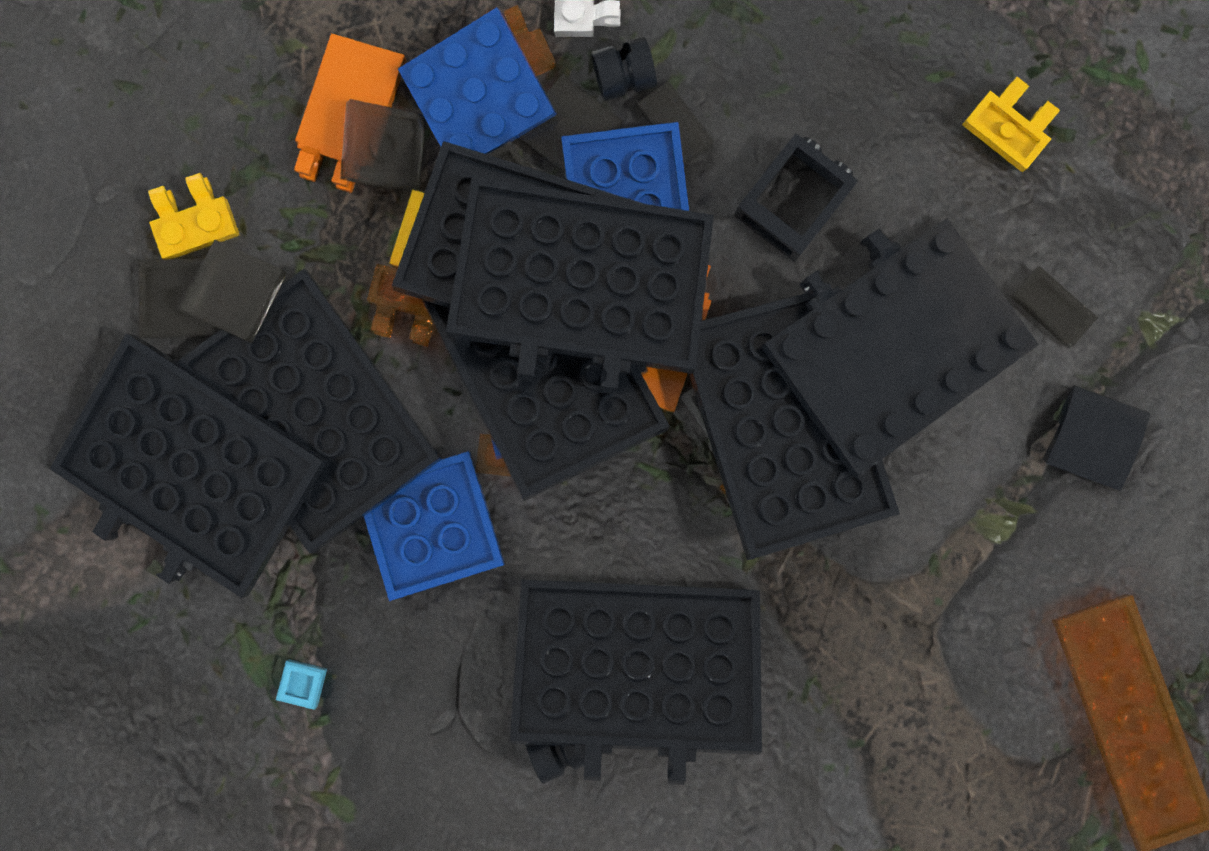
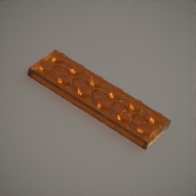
M1124 594L1053 619L1052 622L1135 848L1138 851H1150L1209 830V800L1133 595Z

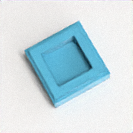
M291 659L287 660L276 700L313 710L316 709L327 669Z

